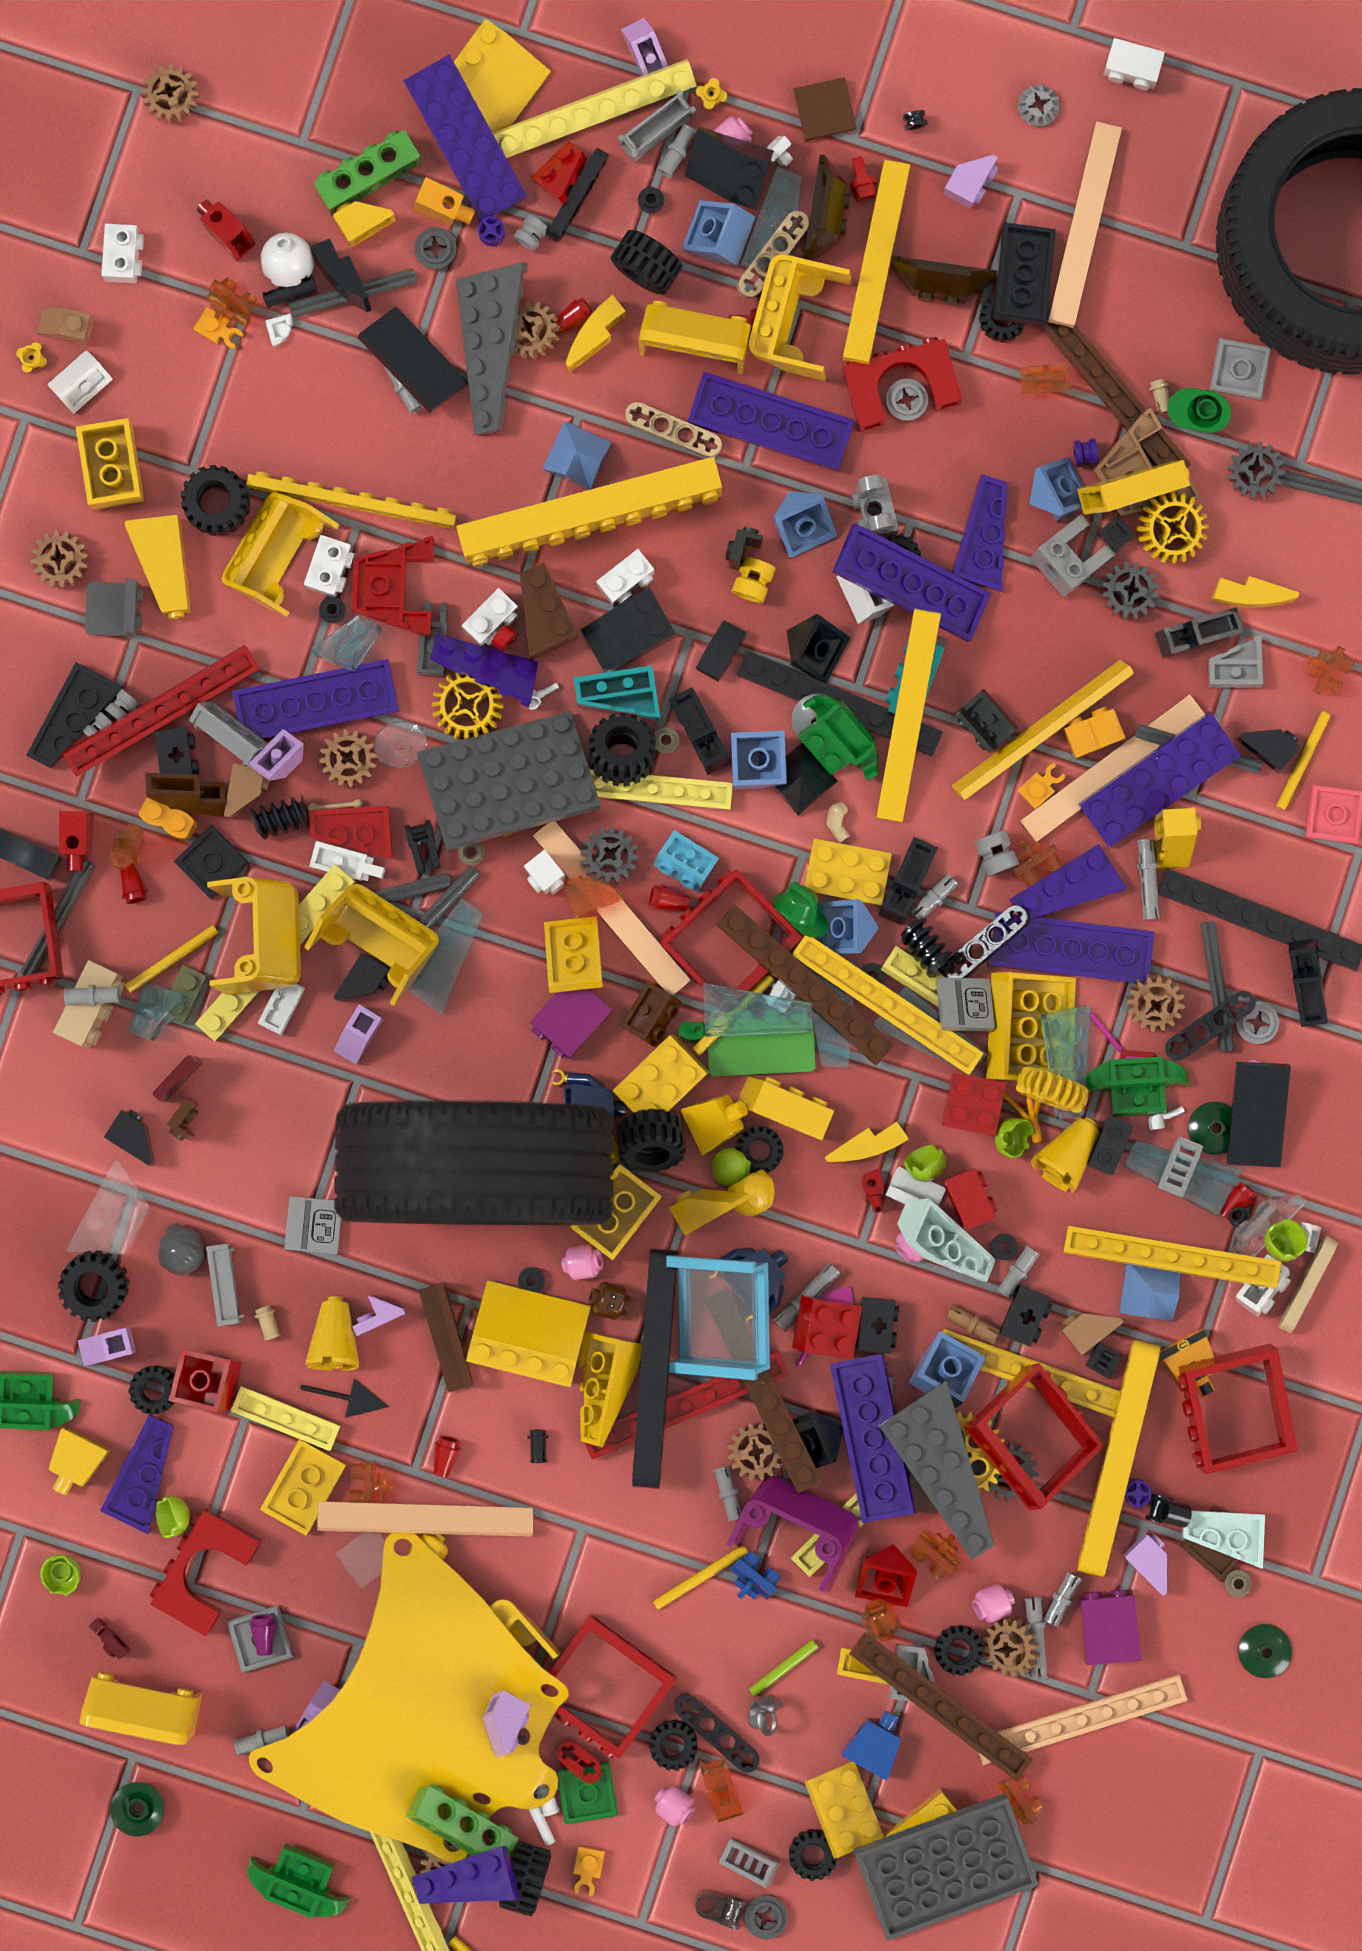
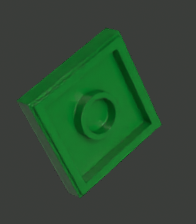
M609 1761L600 1762L602 1776L593 1784L582 1782L566 1768L556 1770L565 1825L618 1816ZM582 1765L585 1770V1776L589 1773L595 1774L594 1765L590 1768Z

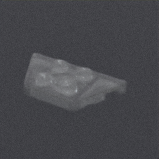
M115 1160L66 1251L76 1253L91 1251V1253H94L96 1250H102V1253L108 1252L111 1254H126L151 1206L118 1160Z
M1299 1194L1272 1196L1268 1201H1263L1257 1207L1256 1213L1251 1219L1244 1221L1238 1227L1237 1233L1234 1235L1231 1253L1255 1257L1265 1247L1264 1234L1266 1230L1273 1224L1285 1219H1291L1307 1201Z

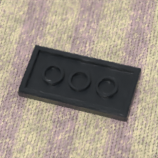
M1003 222L993 320L1045 327L1056 229Z
M397 306L363 330L358 336V339L429 413H432L468 383L459 371Z
M1236 1062L1226 1159L1228 1165L1281 1167L1291 1070L1290 1064Z

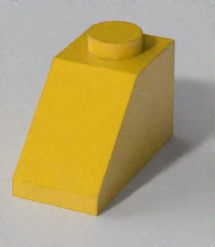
M356 201L351 204L349 202L342 204L336 209V213L333 214L336 224L351 248L396 221L392 210Z

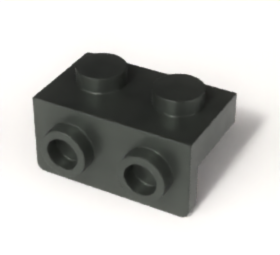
M743 527V530L737 529L735 540H729L725 560L729 561V568L739 570L746 545L761 549L763 535L758 534L759 530L750 527Z
M985 689L981 690L955 713L960 726L967 731L969 730L976 737L975 742L977 745L989 753L997 749L1019 729Z

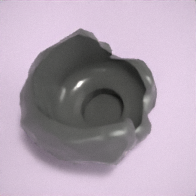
M179 1223L169 1225L164 1236L159 1239L158 1259L160 1265L174 1275L185 1276L192 1273L201 1266L206 1257V1247L203 1238L199 1235L198 1231L182 1226Z

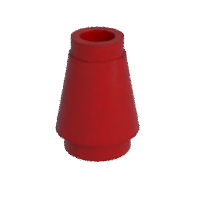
M583 297L579 300L574 299L557 316L558 320L555 323L561 327L559 331L563 333L586 323L593 312Z
M134 863L120 866L122 899H125L126 904H136L146 900L148 890Z
M660 884V886L653 885L649 897V905L654 906L655 910L686 911L690 897L663 884Z
M1240 1181L1237 1186L1234 1185L1219 1213L1229 1220V1213L1232 1209L1236 1207L1248 1208L1255 1202L1253 1199L1257 1194Z
M439 1436V1440L435 1442L434 1475L449 1477V1473L461 1450L458 1439L449 1436Z

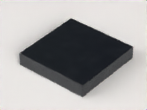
M212 824L174 860L183 872L211 900L218 893L208 888L207 882L233 879L249 864V861Z

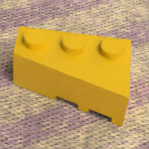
M1195 808L1162 810L1153 817L1156 860L1158 863L1157 870L1189 868L1197 830H1201L1200 814H1196Z
M747 1077L738 1101H743L749 1111L813 1138L823 1139L834 1113L833 1110L826 1108L828 1102L813 1097L811 1101L803 1098L804 1092L789 1087L788 1091L780 1088L781 1082L766 1077L765 1081Z

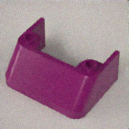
M770 1476L765 1478L744 1506L727 1545L730 1547H740L749 1526L761 1527L765 1525L771 1513H774L819 1535L815 1544V1553L820 1560L830 1564L819 1590L830 1592L859 1530L860 1522L858 1517L853 1512L807 1490L798 1493L794 1484L780 1477Z

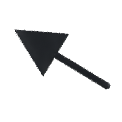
M355 1379L353 1380L350 1395L306 1385L300 1386V1389L303 1391L348 1400L345 1418L388 1407Z

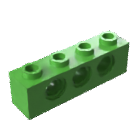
M405 130L390 133L385 137V141L379 145H369L362 151L363 154L354 159L349 157L339 164L340 167L330 172V170H327L317 176V181L313 182L315 189L331 216L336 213V209L347 202L351 204L422 164L421 157ZM388 152L396 154V158L392 162H385L382 158ZM368 165L374 168L370 175L364 176L360 174L363 166ZM341 179L351 181L349 187L345 189L338 188L337 183Z
M431 1784L430 1786L419 1788L406 1815L407 1818L472 1856L500 1846H506L510 1858L519 1838L511 1834L512 1830L502 1824L496 1825L489 1821L490 1817L487 1814L468 1809L466 1802L458 1798L451 1799L445 1795V1790L439 1786ZM439 1805L445 1811L443 1819L439 1817L437 1812ZM462 1818L467 1823V1829L465 1832L462 1831L460 1827V1821ZM484 1831L489 1835V1843L487 1845L482 1839Z

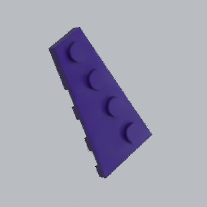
M982 474L977 484L952 573L970 583L1002 592L1007 482Z
M436 633L430 660L460 675L466 673L472 676L475 682L483 686L487 683L499 689V694L507 698L511 695L520 699V704L529 708L538 667L537 661Z
M1098 844L1015 895L1009 901L1013 906H1023L1028 909L1031 920L1091 900H1097L1107 895L1125 891L1128 888Z
M151 1414L148 1415L100 1509L101 1512L149 1534L173 1425Z
M500 1846L412 1877L419 1904L520 1899L506 1846Z

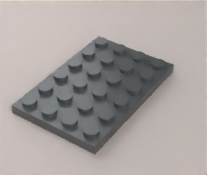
M571 711L479 735L477 738L472 737L417 752L446 851L600 809V802Z
M1006 1793L853 1849L887 1941L1038 1886Z

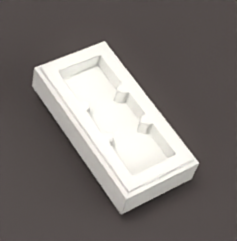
M296 983L291 987L275 989L258 1024L282 1036L306 988Z

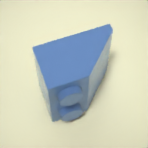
M699 200L682 250L719 264L738 266L755 216L733 203Z
M784 731L731 733L734 790L761 789L787 784Z
M938 1331L920 1358L908 1383L927 1393L947 1379L954 1407L957 1408L964 1403L986 1357L942 1331Z

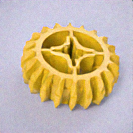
M1173 491L1169 492L1168 499L1165 494L1159 495L1160 503L1156 499L1151 498L1150 504L1153 508L1144 506L1142 510L1147 513V516L1138 517L1139 521L1144 522V526H1137V531L1145 533L1138 540L1140 542L1148 541L1143 547L1144 551H1149L1153 548L1150 556L1156 558L1160 554L1159 559L1163 563L1167 561L1169 556L1170 563L1175 564L1177 555L1180 561L1185 562L1187 559L1186 552L1191 557H1194L1196 553L1193 547L1203 548V545L1198 542L1199 538L1207 539V535L1202 534L1201 530L1209 528L1208 524H1201V520L1207 518L1205 513L1198 514L1203 508L1202 505L1197 504L1193 506L1195 498L1189 497L1186 500L1185 493H1180L1176 498V493ZM1167 507H1181L1179 512H1175L1169 518L1160 514ZM1187 513L1192 522L1191 534L1185 529ZM1154 521L1161 528L1158 542L1153 532ZM1165 522L1174 523L1175 528L1180 533L1170 532L1171 529ZM1178 537L1185 541L1182 546L1176 549L1164 548L1174 538Z
M455 672L457 677L455 681L452 680L450 675L446 676L449 685L446 686L440 682L438 686L443 690V693L434 692L433 694L434 697L440 699V702H432L433 708H440L439 711L433 713L434 718L443 717L437 723L439 728L447 724L445 734L449 735L455 730L454 739L456 740L460 738L461 733H464V739L470 738V733H474L476 738L479 737L478 731L480 730L487 734L489 733L486 728L487 725L495 729L497 724L492 721V718H502V715L495 712V709L500 710L504 708L502 703H495L496 700L502 698V695L499 693L493 694L497 688L493 686L488 687L487 683L483 686L475 682V679L471 678L468 674H466V678H462L460 674ZM474 685L481 688L482 691L468 695L462 691L460 686ZM453 691L458 698V703L452 709V712L447 714L446 702ZM460 695L468 702H475L472 705V710L476 716H473L471 711L467 709L461 710L463 701ZM489 697V711L482 720L477 709L483 700ZM468 716L476 725L461 726L454 723L453 720Z
M1024 1067L1017 1079L1016 1090L1019 1093L1065 1111L1081 1112L1088 1099L1089 1090L1084 1085L1038 1068Z

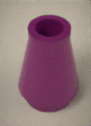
M271 1614L255 1615L252 1617V1622L249 1625L257 1655L273 1654L276 1621L273 1620V1615Z

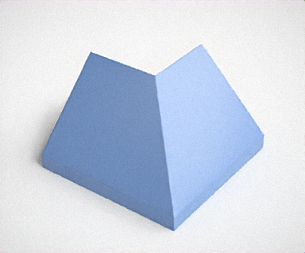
M564 421L542 469L584 489L591 490L612 442Z
M1069 457L1035 469L1029 504L1051 512L1055 522L1082 510L1077 489L1084 486Z
M789 491L773 516L772 522L789 558L838 537L822 494Z
M858 899L819 902V910L824 914L829 925L827 933L819 937V942L837 954L861 953L879 929L863 902Z
M1126 1264L1119 1313L1173 1321L1180 1293V1273Z

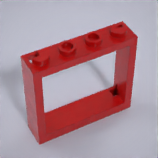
M737 869L733 873L728 870L718 879L720 885L714 891L709 888L699 898L700 905L694 910L689 907L679 917L682 922L676 928L671 925L660 936L663 939L660 945L726 1013L768 971L762 965H759L724 999L682 956L672 943L730 887L737 883L789 936L781 944L787 951L790 952L803 939L794 927Z
M38 882L0 889V905L40 898L51 971L0 980V995L5 994V989L15 988V991H24L31 989L32 984L40 983L41 986H51L57 984L56 980L64 979L50 884Z
M1269 1343L1178 1366L1180 1375L1178 1376L1179 1381L1177 1383L1185 1397V1401H1182V1408L1185 1416L1189 1417L1190 1426L1187 1427V1433L1190 1441L1194 1442L1195 1452L1192 1453V1457L1195 1460L1196 1468H1199L1208 1475L1298 1451L1278 1348ZM1263 1361L1279 1443L1211 1460L1195 1378Z
M1040 1363L1026 1366L964 1427L1029 1511L1042 1509L1104 1447V1444L1096 1435L1097 1432L1089 1427L1083 1419L1082 1412L1071 1404L1067 1399L1066 1392L1056 1385L1051 1378L1050 1372L1045 1371ZM1028 1381L1033 1384L1081 1445V1448L1040 1489L987 1424V1421Z
M589 1614L562 1654L550 1668L549 1674L554 1677L557 1676L585 1635L591 1630L663 1683L618 1746L563 1705H560L556 1713L558 1715L556 1718L568 1727L572 1724L579 1729L578 1735L589 1743L594 1740L601 1745L600 1751L611 1759L616 1756L620 1759L676 1682L677 1677L592 1614ZM543 1684L541 1686V1691L545 1695L549 1696L545 1693V1691L549 1687V1684Z

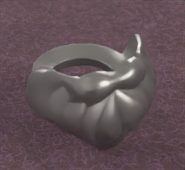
M768 1694L763 1698H754L749 1706V1725L752 1728L761 1729L764 1736H772L777 1726L775 1710L783 1706L782 1702L772 1694ZM770 1713L772 1714L771 1729L767 1726L765 1716Z

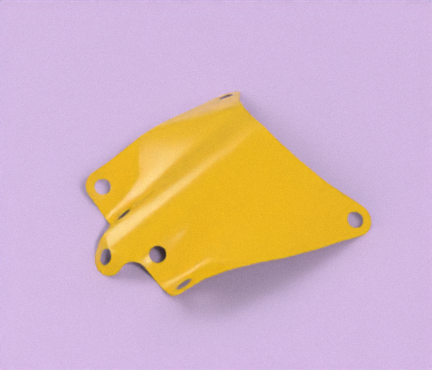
M391 1533L386 1538L384 1544L381 1589L371 1628L359 1660L347 1682L333 1701L311 1722L286 1739L253 1750L249 1755V1764L254 1773L263 1780L344 1823L428 1851L446 1862L454 1863L465 1859L468 1853L462 1849L456 1852L448 1851L444 1846L443 1838L406 1817L419 1788L430 1786L431 1784L439 1786L445 1790L446 1796L451 1799H461L468 1804V1809L474 1812H483L489 1817L502 1807L535 1809L545 1805L556 1793L558 1778L556 1772L542 1762L539 1756V1745L553 1715L569 1696L568 1689L561 1681L545 1671L521 1647L484 1599L416 1534ZM407 1539L411 1542L412 1551L409 1555L400 1556L396 1554L394 1544L397 1540ZM543 1684L554 1686L558 1690V1695L555 1697L545 1695L541 1691V1686ZM504 1690L530 1704L527 1712L529 1719L524 1726L530 1733V1741L525 1745L518 1744L512 1753L499 1758L494 1754L483 1716L492 1695ZM261 1757L268 1759L273 1765L272 1772H263L258 1767L257 1760ZM547 1784L549 1786L548 1795L544 1798L536 1799L534 1797L536 1788L539 1785ZM475 1793L486 1794L490 1797L491 1802L489 1804H480L473 1799V1795ZM439 1805L437 1812L439 1817L443 1819L445 1811ZM462 1818L460 1821V1827L462 1831L465 1832L467 1829V1823Z

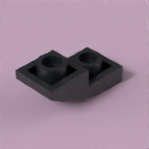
M724 620L700 658L696 670L719 682L731 664L734 654L746 638L747 633Z

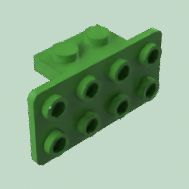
M766 1014L765 1020H755L754 1015L738 1016L739 1021H733L708 1047L709 1073L714 1077L811 1072L815 1069L813 1021L809 1018L781 1019V1014ZM710 1023V1024L707 1026V1033H708L717 1023Z

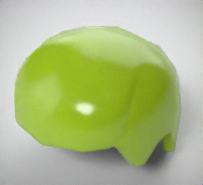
M1009 1118L1002 1121L997 1127L995 1146L999 1153L1013 1159L1020 1157L1026 1149H1029L1028 1138L1035 1134L1032 1123L1024 1118Z
M927 1145L911 1152L905 1158L904 1165L913 1179L927 1182L938 1178L946 1169L947 1158L942 1149L938 1151L934 1145Z
M734 1148L722 1149L714 1156L712 1161L714 1179L720 1185L729 1188L750 1175L751 1162L747 1160L742 1152Z
M1290 1219L1273 1224L1264 1234L1266 1250L1276 1260L1284 1262L1294 1260L1303 1254L1307 1248L1308 1239L1306 1232L1300 1224Z
M174 1495L164 1497L156 1503L157 1524L163 1537L171 1538L183 1534L190 1522L188 1506L183 1499Z
M66 1554L51 1555L44 1561L40 1570L42 1584L52 1594L69 1595L77 1589L81 1579L79 1563L76 1559Z

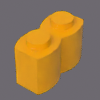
M1105 706L1091 712L1093 717L1083 721L1080 716L1067 723L1068 727L1064 728L1063 731L1074 759L1125 739L1114 709L1108 711Z
M148 797L138 813L151 826L164 829L173 837L183 841H190L198 825L187 813L172 809Z

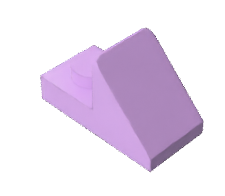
M368 1295L376 1316L372 1317L371 1312L357 1318L358 1324L352 1327L356 1336L406 1314L407 1311L404 1307Z

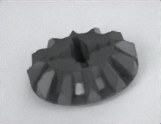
M432 227L419 234L415 241L414 251L418 261L427 269L439 270L449 266L455 258L457 246L451 233L443 228ZM435 238L438 246L443 247V250L439 251L438 259L435 258L432 251H428V248H432L433 239Z
M762 1895L754 1898L745 1910L744 1919L746 1927L751 1934L760 1939H772L783 1932L788 1917L786 1908L775 1896ZM770 1906V1916L777 1922L767 1920L763 1927H760L762 1919L758 1913H765Z

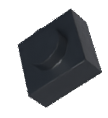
M1118 515L1097 533L1106 545L1108 544L1115 553L1135 536Z

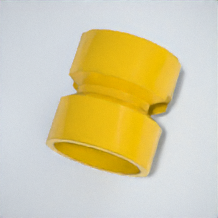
M744 556L739 568L741 577L735 579L731 592L743 599L763 604L768 592L766 583L772 581L776 568L759 559ZM750 575L759 577V581L749 578Z

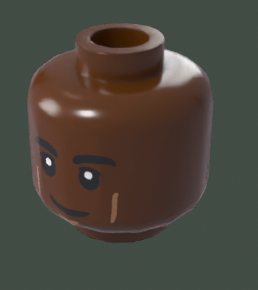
M608 1282L600 1283L597 1289L592 1288L588 1303L592 1304V1311L595 1315L611 1320H616L621 1315L624 1316L630 1302V1296L626 1294L624 1287Z

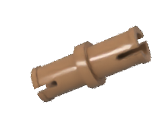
M954 1304L946 1317V1320L966 1329V1333L969 1335L973 1333L992 1345L1001 1330L979 1319V1315L975 1314L973 1316Z

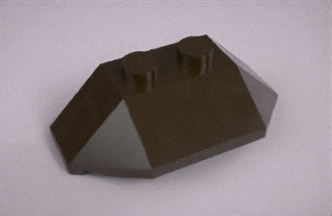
M822 154L819 157L804 259L814 261L836 245L839 241V235H845L847 219H842L843 209L849 210L851 194L846 193V182L826 155Z
M892 255L890 265L912 296L918 297V300L923 302H933L934 299L944 300V304L959 306L960 303L969 301L992 284L997 275V270Z

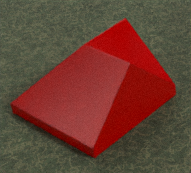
M894 1544L870 1557L863 1556L855 1597L908 1607L917 1576V1569Z

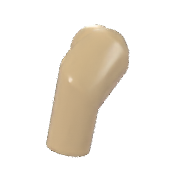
M842 802L833 804L829 808L826 821L827 827L839 843L850 837L842 825L844 815L848 812L847 806Z

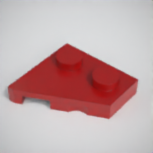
M567 141L531 178L536 185L564 205L568 199L565 193L569 185L575 184L578 173L583 168L587 157L583 151Z

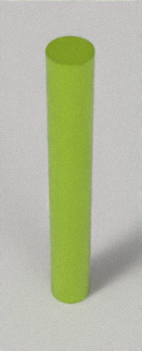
M810 1640L749 1688L750 1692L756 1697L819 1647L813 1640Z

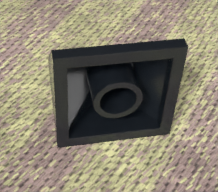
M815 614L786 631L791 657L790 666L819 681L827 683L851 637L822 616Z
M802 742L786 756L787 784L773 786V788L799 816L834 786L838 780L828 773Z
M816 1409L792 1418L815 1468L837 1461L843 1433L842 1426L818 1413Z

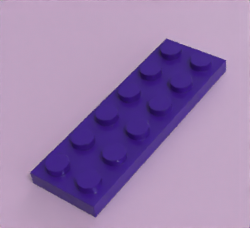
M450 54L403 80L480 221L485 217L499 213L527 197Z
M703 372L687 422L703 429L838 472L855 420Z
M856 523L852 524L832 573L912 614L914 613V608L941 613L939 628L966 642L972 640L991 594Z
M388 659L232 691L238 721L263 740L274 738L282 729L290 734L399 712Z
M1209 711L1078 804L1110 848L1241 755Z
M995 912L994 920L1002 913ZM1013 914L1015 918L1010 923H1005L1004 920L1002 923L1009 927L1014 922L1021 923L1022 921L1019 915ZM1039 917L1030 920L1029 925L995 953L989 959V965L1137 984L1136 980L1138 978L1145 982L1147 981L1146 974H1150L1154 931ZM996 927L993 929L992 939L995 942H1000L1004 937V932L1000 927Z
M884 1353L830 1364L862 1523L916 1513L907 1466L880 1428L881 1423L896 1414Z

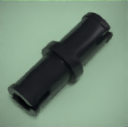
M310 275L301 279V283L296 286H281L267 292H262V295L269 309L287 301L294 302L296 298L317 292L318 290L313 276Z

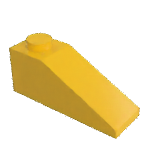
M701 1189L692 1194L688 1190L676 1197L678 1203L669 1207L684 1235H687L751 1197L748 1193Z

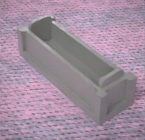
M679 90L674 98L624 136L622 134L618 136V143L635 163L696 116V109L694 106L690 107L683 98V92Z
M213 701L198 703L189 719L192 724H195L194 728H201L244 761V766H249V762L268 744Z
M230 1243L208 1246L206 1249L217 1327L242 1323L241 1318L245 1317V1314L240 1315L231 1251H236V1248H231Z

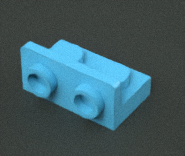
M674 830L653 864L663 874L672 876L680 881L684 887L698 892L719 858Z

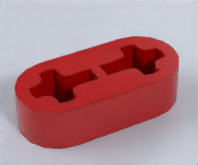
M506 624L496 633L491 643L500 651L506 652L520 634L510 625Z
M564 1741L558 1746L556 1755L559 1763L582 1782L593 1784L601 1778L602 1769L600 1762L577 1743ZM574 1749L573 1754L578 1760L574 1761L570 1757L565 1760L563 1751ZM583 1763L589 1768L594 1765L595 1774L589 1773L585 1776V1770L581 1764Z

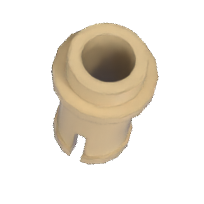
M1165 378L1151 382L1149 391L1153 393L1157 413L1168 412V402L1170 400L1168 386L1170 384L1166 383Z
M271 1305L256 1309L254 1317L259 1320L264 1341L280 1336L281 1334L273 1315L275 1309H272Z

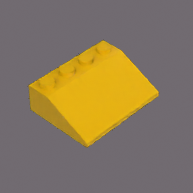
M487 19L482 22L454 61L492 133L509 127L516 122L551 73L547 67L513 38Z
M1013 972L991 973V995L995 1029L992 1032L989 1031L986 1079L1017 1081L1019 1073L1021 1074L1024 1067L1038 1068L1071 1079L1076 978Z
M487 1280L466 1361L571 1387L591 1306Z

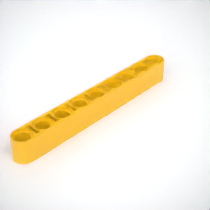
M1133 1340L1078 1560L1077 1571L1099 1577H1104L1160 1354L1159 1345Z

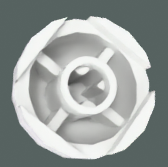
M285 232L276 234L265 243L261 252V265L263 274L271 279L273 284L290 287L300 284L301 279L306 275L309 277L312 274L314 258L312 250L305 239L294 233Z

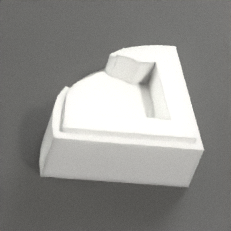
M291 313L265 320L272 346L276 347L288 338L292 329Z

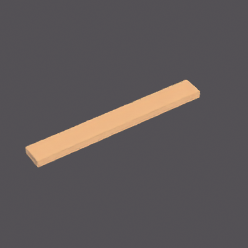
M1096 122L1048 322L1072 328L1075 326L1122 130L1121 127Z
M1188 695L1148 726L1177 735L1205 714L1192 696ZM1133 736L1023 818L1020 823L1035 842L1039 841L1082 809L1078 803L1161 745Z
M556 821L547 823L533 835L664 991L674 995L691 981L609 884L605 885L604 878H600L598 882H595L596 875L594 873L587 876L586 872L589 866L581 865L586 857L580 855L581 851Z
M318 1502L317 1531L532 1537L533 1508Z
M1179 1674L996 1732L1021 1751L1027 1752L1188 1701L1181 1677ZM979 1753L983 1765L992 1763Z

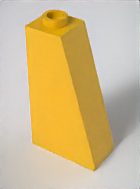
M1184 460L1171 461L1078 488L1077 491L1083 514L1109 512L1190 486L1189 470Z
M178 515L125 521V527L161 612L165 616L169 615V619L184 618L185 613H191L181 519Z

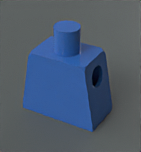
M885 1710L878 1723L867 1718L843 1747L841 1755L887 1781L901 1743V1737L892 1732L899 1717Z

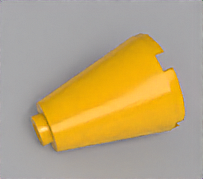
M1078 1118L1032 1158L1030 1163L1036 1171L1039 1167L1044 1172L1041 1177L1065 1192L1070 1188L1071 1193H1074L1078 1188L1100 1135L1097 1129L1098 1125L1090 1118Z
M331 1296L321 1304L306 1357V1366L308 1365V1368L322 1371H333V1369L342 1368V1371L359 1369V1357L349 1303L343 1302V1297Z

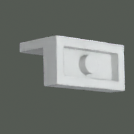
M86 350L49 382L48 386L74 414L113 378Z
M897 1167L885 1195L903 1204H906L907 1201L930 1198L939 1206L946 1189L931 1181H917L910 1176L906 1169Z

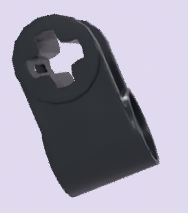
M1152 1493V1503L1149 1514L1145 1517L1146 1520L1181 1528L1189 1525L1192 1518L1190 1505L1168 1496Z

